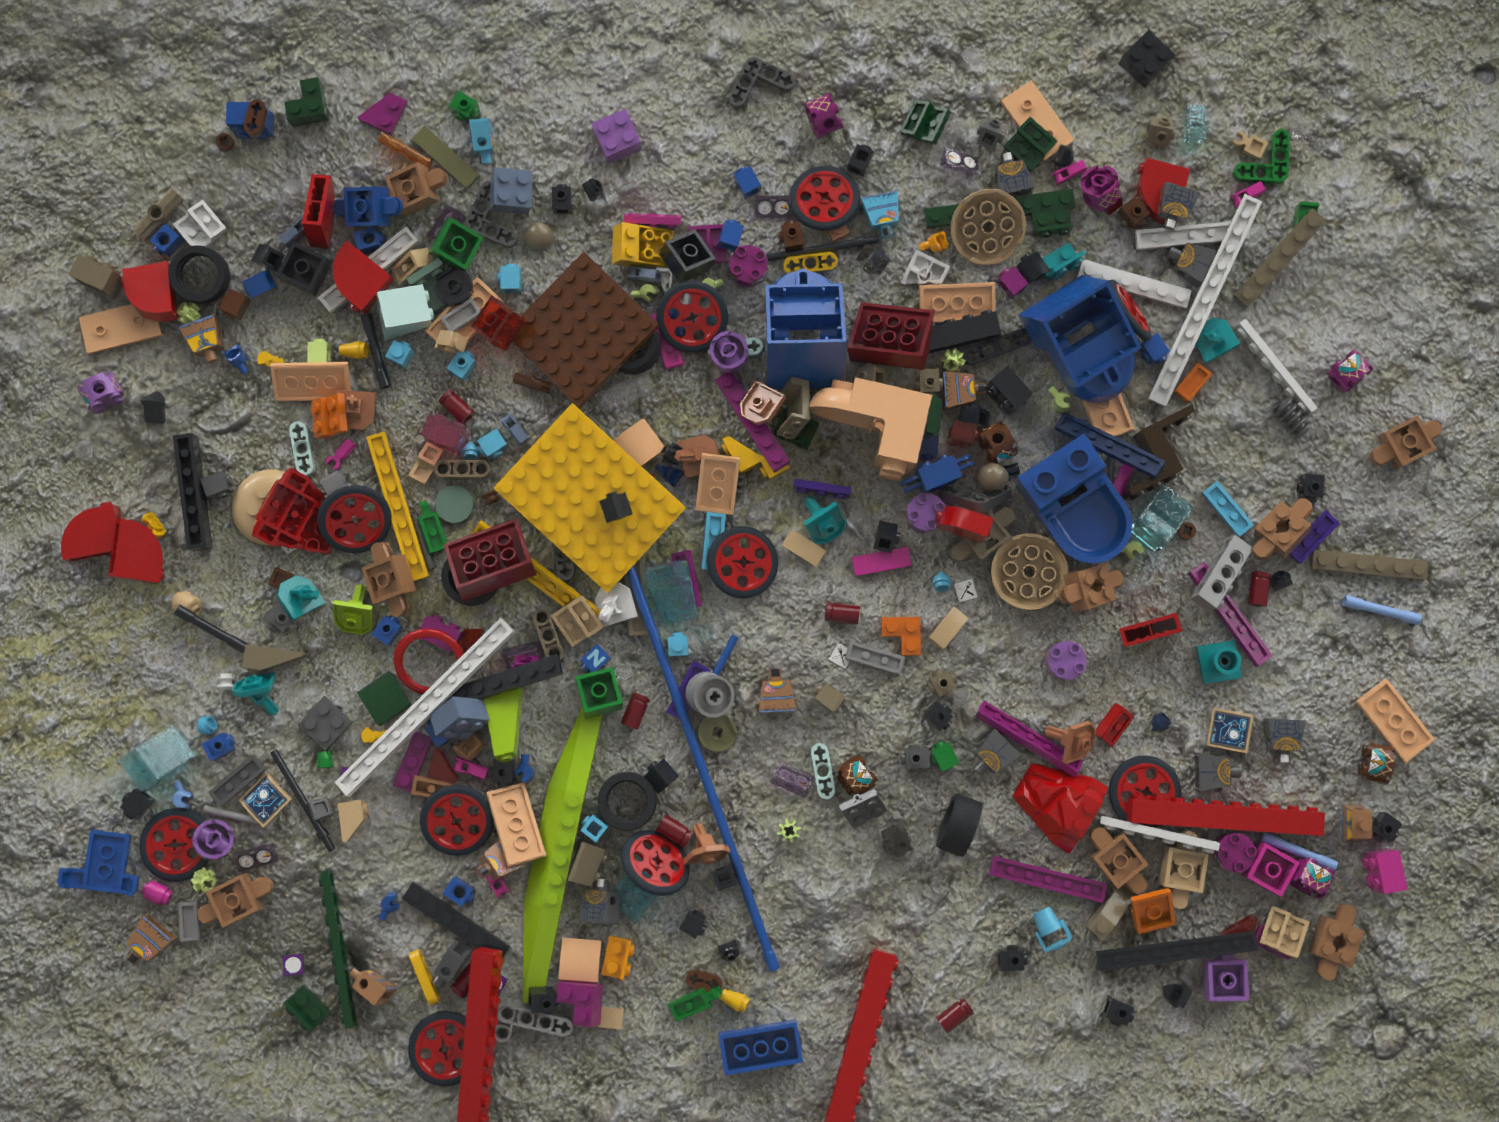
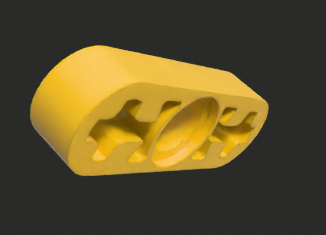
M833 252L790 256L784 260L783 268L787 273L798 271L800 266H795L794 270H790L786 265L790 263V260H793L794 263H800L798 259L802 258L803 269L812 272L830 270L836 267L838 258ZM830 255L834 259L830 266L824 262L821 263L822 267H819L817 257L821 256V260H826L827 256ZM807 258L815 259L816 264L813 268L805 266Z
M417 949L410 952L411 963L429 1005L432 1006L441 1002L440 995L421 950Z

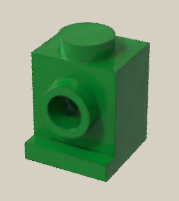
M1300 201L1295 206L1293 228L1310 209L1313 208L1318 213L1320 203Z

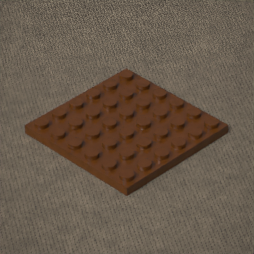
M583 251L504 333L580 409L661 326Z

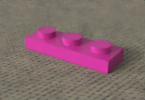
M625 213L624 222L637 225L647 224L649 227H658V224H666L667 228H677V225H681L682 215Z

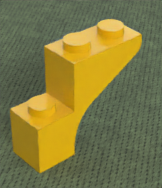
M730 436L722 439L723 445L721 447L725 455L729 454L732 457H740V474L761 465L762 467L759 470L764 478L767 477L770 481L790 470L789 465H786L774 473L763 455L755 453Z

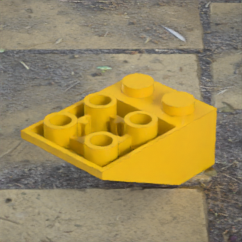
M625 222L613 227L612 264L626 267L668 268L659 253L665 241L674 238V231Z

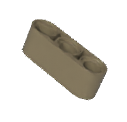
M439 460L434 465V472L444 480H485L491 476L492 468L484 460ZM444 465L448 466V472L440 474V468ZM465 465L468 467L465 474H459L461 466ZM480 466H487V471L484 474H478Z
M538 609L533 614V621L545 656L549 657L553 649H558L560 651V661H562L565 654L551 614L546 609ZM540 613L547 614L546 622L539 623L538 615ZM545 632H553L554 637L551 641L544 639Z

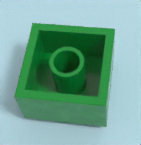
M450 217L444 221L428 254L439 258L440 261L452 268L466 271L484 237Z
M613 667L575 676L585 719L623 710V702Z

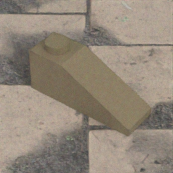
M245 644L242 668H248L247 672L259 674L260 670L267 671L305 658L307 653Z
M1125 884L1119 889L1114 888L1085 923L1084 927L1097 938L1104 941L1117 925L1131 903V897H1134L1136 893L1131 892Z

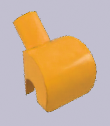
M941 231L930 236L928 241L919 244L921 251L930 248L932 252H940L946 250L949 244L945 232Z

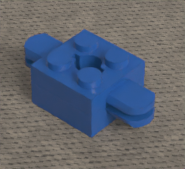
M376 186L343 188L344 198L337 199L333 205L335 214L345 217V226L350 227L390 226V216L398 215L403 210L401 199L389 197L388 187Z
M946 454L938 457L935 463L930 464V461L919 465L913 477L900 482L901 486H905L917 481L916 484L903 489L904 494L920 488L921 493H931L958 482L962 477L960 471L975 465L971 461L958 466V464L971 459V455L968 454L955 459L954 455L948 457Z

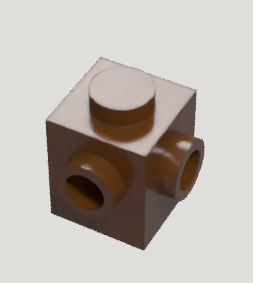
M1137 196L1128 201L1117 212L1131 230L1136 226L1138 228L1143 226L1148 221L1146 218L1150 214L1147 205L1141 202Z
M787 221L784 225H781V232H778L779 242L783 243L784 250L804 248L800 222Z
M228 288L226 294L220 299L219 309L224 312V317L230 320H234V318L241 320L251 300L247 296Z

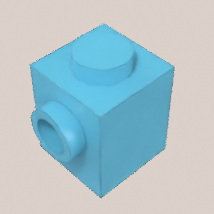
M516 264L500 266V272L497 273V282L500 284L502 293H522V271L520 266Z
M394 340L385 357L390 362L407 369L415 353L410 348L411 345L403 340L400 342Z
M466 350L464 353L457 352L447 366V370L465 382L478 363L474 360L475 356Z
M497 428L477 440L480 445L477 447L483 457L487 455L489 459H497L503 455L504 450L509 448Z
M682 632L672 633V637H668L669 657L689 656L688 637L683 636Z
M595 814L591 817L587 815L581 823L583 826L581 831L595 842L600 839L609 827L606 822Z

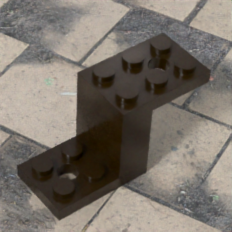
M1193 405L1140 430L1133 436L1140 449L1165 460V466L1156 479L1150 477L1125 490L1122 494L1124 500L1130 498L1132 501L1145 494V489L1150 492L1161 486V481L1167 483L1180 476L1178 472L1183 470V467L1164 433L1175 427L1174 424L1179 426L1191 419V414L1195 412Z

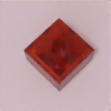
M491 295L471 327L491 344L506 351L527 319L507 303Z

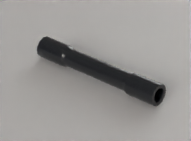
M371 313L364 314L360 317L376 368L380 389H386L391 387V383L384 365Z
M179 605L174 612V615L192 623L240 653H244L245 644L248 645L245 641L225 632L182 605Z

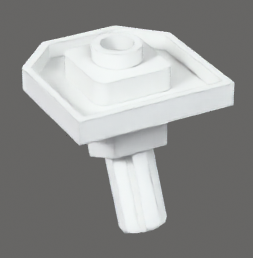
M620 582L609 593L600 588L595 602L597 607L601 609L598 619L601 620L604 627L638 617L630 588Z

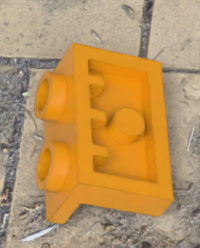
M609 935L601 975L620 978L623 981L625 976L629 977L631 965L628 964L629 956L633 957L635 945H632V939Z

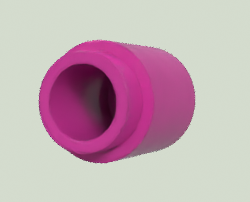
M153 880L149 883L146 882L141 890L143 899L159 906H167L173 895V891H170L169 887Z

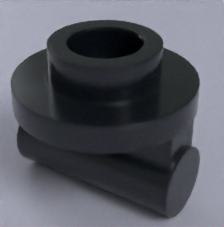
M1060 144L1054 163L1061 167H1067L1074 160V152L1068 149L1067 146Z
M591 178L582 184L591 202L595 201L603 193L602 184L596 179Z
M1280 570L1271 576L1272 589L1274 591L1293 585L1291 575L1286 571Z
M736 940L718 946L722 960L731 962L740 954Z

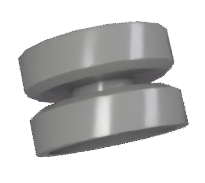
M701 672L689 680L686 686L685 697L688 705L693 710L704 716L717 718L730 710L734 702V690L727 679L712 672Z

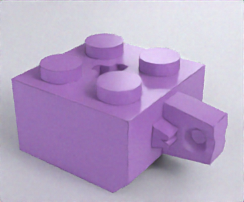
M1233 954L1215 956V958H1202L1203 993L1206 1000L1249 1001L1248 964L1245 959L1234 958ZM1227 976V977H1228V980H1225V983H1224V982H1223V978H1225V977Z

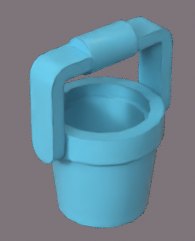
M1050 906L1033 914L1038 928L1035 935L1045 952L1053 949L1056 951L1066 946L1065 943L1072 940V935L1063 919L1059 921ZM1063 927L1067 938L1060 939L1047 947L1042 937Z

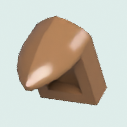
M474 732L470 738L464 739L460 744H454L453 749L458 757L471 761L486 745L478 734Z

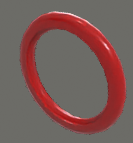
M436 629L412 631L400 640L394 651V669L398 678L410 690L422 695L430 687L422 686L413 681L403 666L404 652L412 642L421 638H435L443 641L453 650L456 661L464 654L462 647L453 637Z

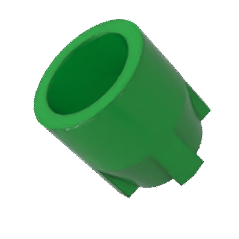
M331 751L317 752V768L333 767Z

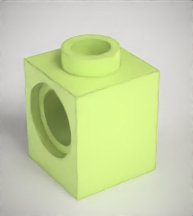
M314 339V342H308L307 362H331V345L325 342L324 339Z

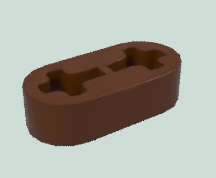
M259 99L252 100L249 103L244 121V130L251 137H258L262 134L268 113L267 106ZM260 105V107L262 108V111H261V110H258L257 116H256V112H255L254 108H258V106ZM254 122H255V125H256L258 128H257V129L255 128V129H253V131H252L249 127H250V126H253V125H254Z
M698 969L690 970L686 976V982L690 987L695 989L704 987L706 992L712 989L711 984L705 983L706 980L712 981L713 978L717 979L720 988H722L723 983L719 975ZM696 973L698 978L704 980L703 982L696 981V984H693L692 979H689V977Z

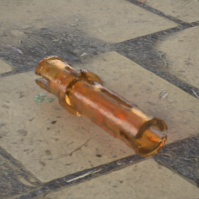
M382 132L378 138V142L392 149L393 153H399L415 163L419 162L427 166L428 169L430 168L433 159L404 144L403 140L395 139L386 132Z

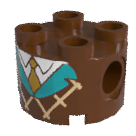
M1002 421L978 433L980 438L977 440L982 450H986L989 463L1000 464L1018 454L1017 447L1013 448L1014 438L1004 423L1002 424Z
M1373 742L1364 745L1361 756H1364V762L1359 764L1358 775L1362 776L1363 780H1372L1384 785L1389 784L1390 781L1387 780V777H1392L1396 754H1392V752H1395L1396 748L1382 746Z
M860 755L857 757L850 756L844 764L837 766L833 770L835 774H839L836 778L849 795L852 793L854 795H862L876 786L875 782L878 781L872 771L868 772L865 768L866 763Z

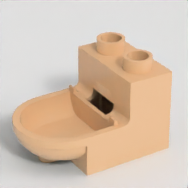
M856 377L854 383L833 380L831 388H823L812 397L810 412L833 422L869 430L868 434L872 431L877 432L879 439L872 466L880 468V477L901 481L902 476L905 474L909 475L917 464L932 395Z

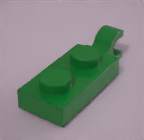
M422 501L419 504L423 516L418 517L429 551L433 554L444 550L443 544L448 542L437 511L431 513L428 501Z
M720 986L714 987L708 992L703 987L670 1001L668 1006L676 1022L711 1008V1001L721 997L720 994L723 992Z

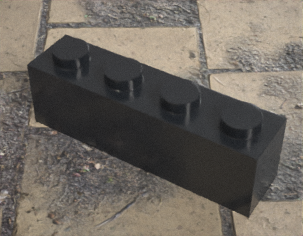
M986 310L978 316L969 314L963 316L961 320L948 319L943 321L944 324L940 325L933 323L928 354L1001 337L997 312Z

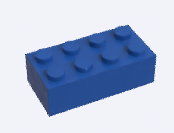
M796 1019L719 1032L725 1076L803 1062Z

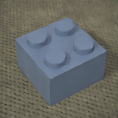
M494 167L490 176V211L528 214L532 208V171Z
M453 696L430 715L435 736L460 738L461 740L470 738L471 734L481 729L489 721L484 699Z

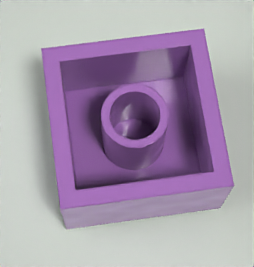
M626 108L591 123L593 132L608 164L642 149L641 141Z

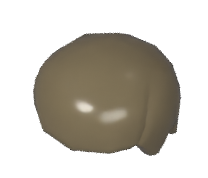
M534 222L525 229L524 241L527 247L532 250L542 251L553 243L554 232L549 225L543 222Z
M991 462L979 469L977 482L986 491L1002 490L1008 482L1009 474L1003 466Z

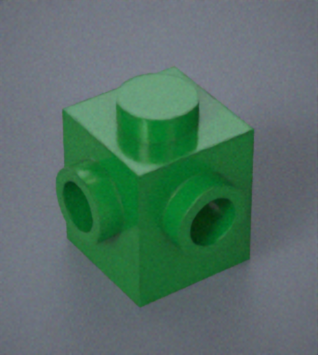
M457 91L448 106L451 113L455 114L454 117L461 122H469V120L476 119L480 113L478 102L460 91Z
M942 740L933 745L934 749L930 750L932 755L929 758L933 766H938L940 772L959 764L949 742L944 743Z

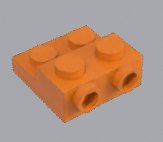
M336 393L329 397H320L311 401L310 412L313 416L312 431L315 434V439H330L348 431L344 393Z
M1169 888L1131 897L1133 926L1138 934L1149 933L1153 930L1165 929L1176 925L1172 894Z

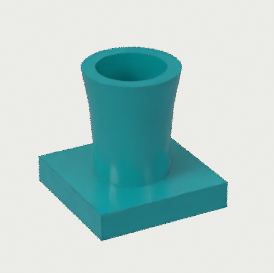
M1235 640L1195 647L1202 684L1242 678L1240 669L1242 660L1237 651Z

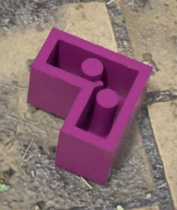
M573 981L558 982L556 1002L574 1004L573 1025L593 1027L600 1024L604 984Z

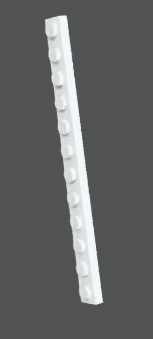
M1244 194L1148 398L1149 401L1166 407L1262 201Z
M500 618L335 781L346 796L350 797L430 718L432 713L440 708L516 633L503 618Z

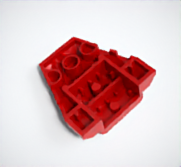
M290 467L283 473L281 479H277L260 507L255 517L257 522L253 527L252 536L272 546L277 545L329 554L332 546L322 537L317 522L318 511L322 502L326 499L324 494L315 487L309 477ZM335 510L331 512L330 517L339 519L341 513ZM338 528L335 534L339 536L343 528Z
M1031 763L1014 791L1012 798L1030 816L1052 844L1070 853L1078 841L1083 838L1096 816L1108 787L1090 776L1077 774L1076 777H1073L1063 770Z

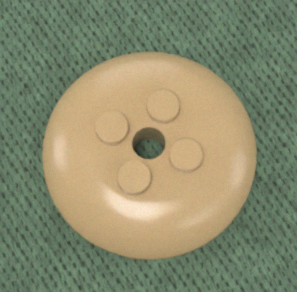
M983 189L970 194L958 205L951 220V237L956 249L969 261L982 265L996 264L1009 258L1017 247L1021 245L1026 232V217L1021 205L1013 196L998 189ZM987 221L991 222V227L984 230V224Z
M272 469L258 471L248 476L238 486L232 500L234 523L247 539L257 544L272 546L253 537L252 532L257 522L255 517L274 482L277 479H281L283 471Z
M1034 533L1016 535L1005 541L993 557L991 578L994 588L999 596L1013 607L1023 610L1044 608L1053 603L1058 598L1059 589L1066 586L1063 577L1064 574L1068 573L1066 558L1056 543L1045 536ZM1026 567L1032 569V577H1027L1024 574Z

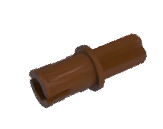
M515 373L513 377V383L528 387L529 390L535 389L549 394L552 382L538 379L534 375L531 377L521 373Z

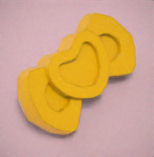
M263 351L257 356V362L260 366L267 365L270 368L271 363H285L283 358L273 356L267 351Z
M146 513L142 517L141 521L148 525V529L153 532L157 539L162 538L166 534V529L163 528V524L160 523L155 513Z
M366 727L361 733L362 741L364 743L376 742L387 729L379 732L378 730L372 731L369 727Z

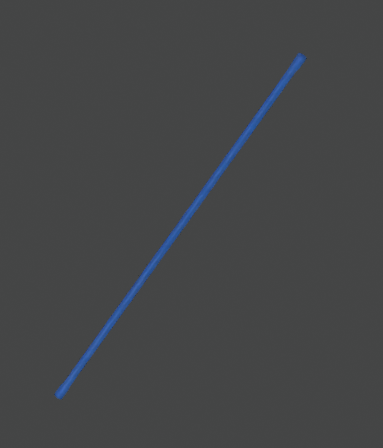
M633 566L627 572L630 584L724 845L729 846L730 853L728 856L762 947L769 972L780 968L777 957L770 944L635 566Z

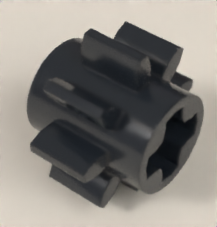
M674 442L671 445L666 444L660 453V456L663 457L661 461L670 467L673 464L679 465L681 462H678L674 456L677 450H682L683 448Z

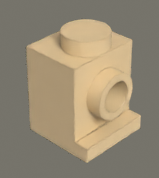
M440 330L434 348L449 355L455 354V352L464 353L468 338L454 331Z

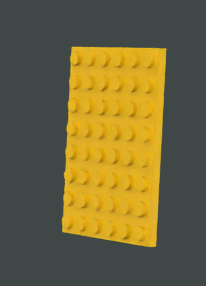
M573 403L493 488L607 593L610 592L686 509L678 499ZM617 491V494L626 492L633 514L607 523L599 501L605 499L608 493Z

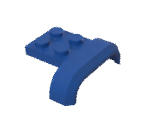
M90 830L85 868H59L57 884L62 889L78 888L126 894L129 897L134 895L138 891L140 876L126 873L132 834Z

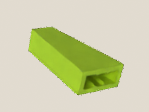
M523 687L484 699L489 716L488 726L494 757L497 761L509 762L512 758L517 757Z

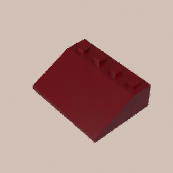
M861 302L847 346L850 361L924 370L929 352L935 311Z
M517 518L443 544L457 591L463 602L537 575Z

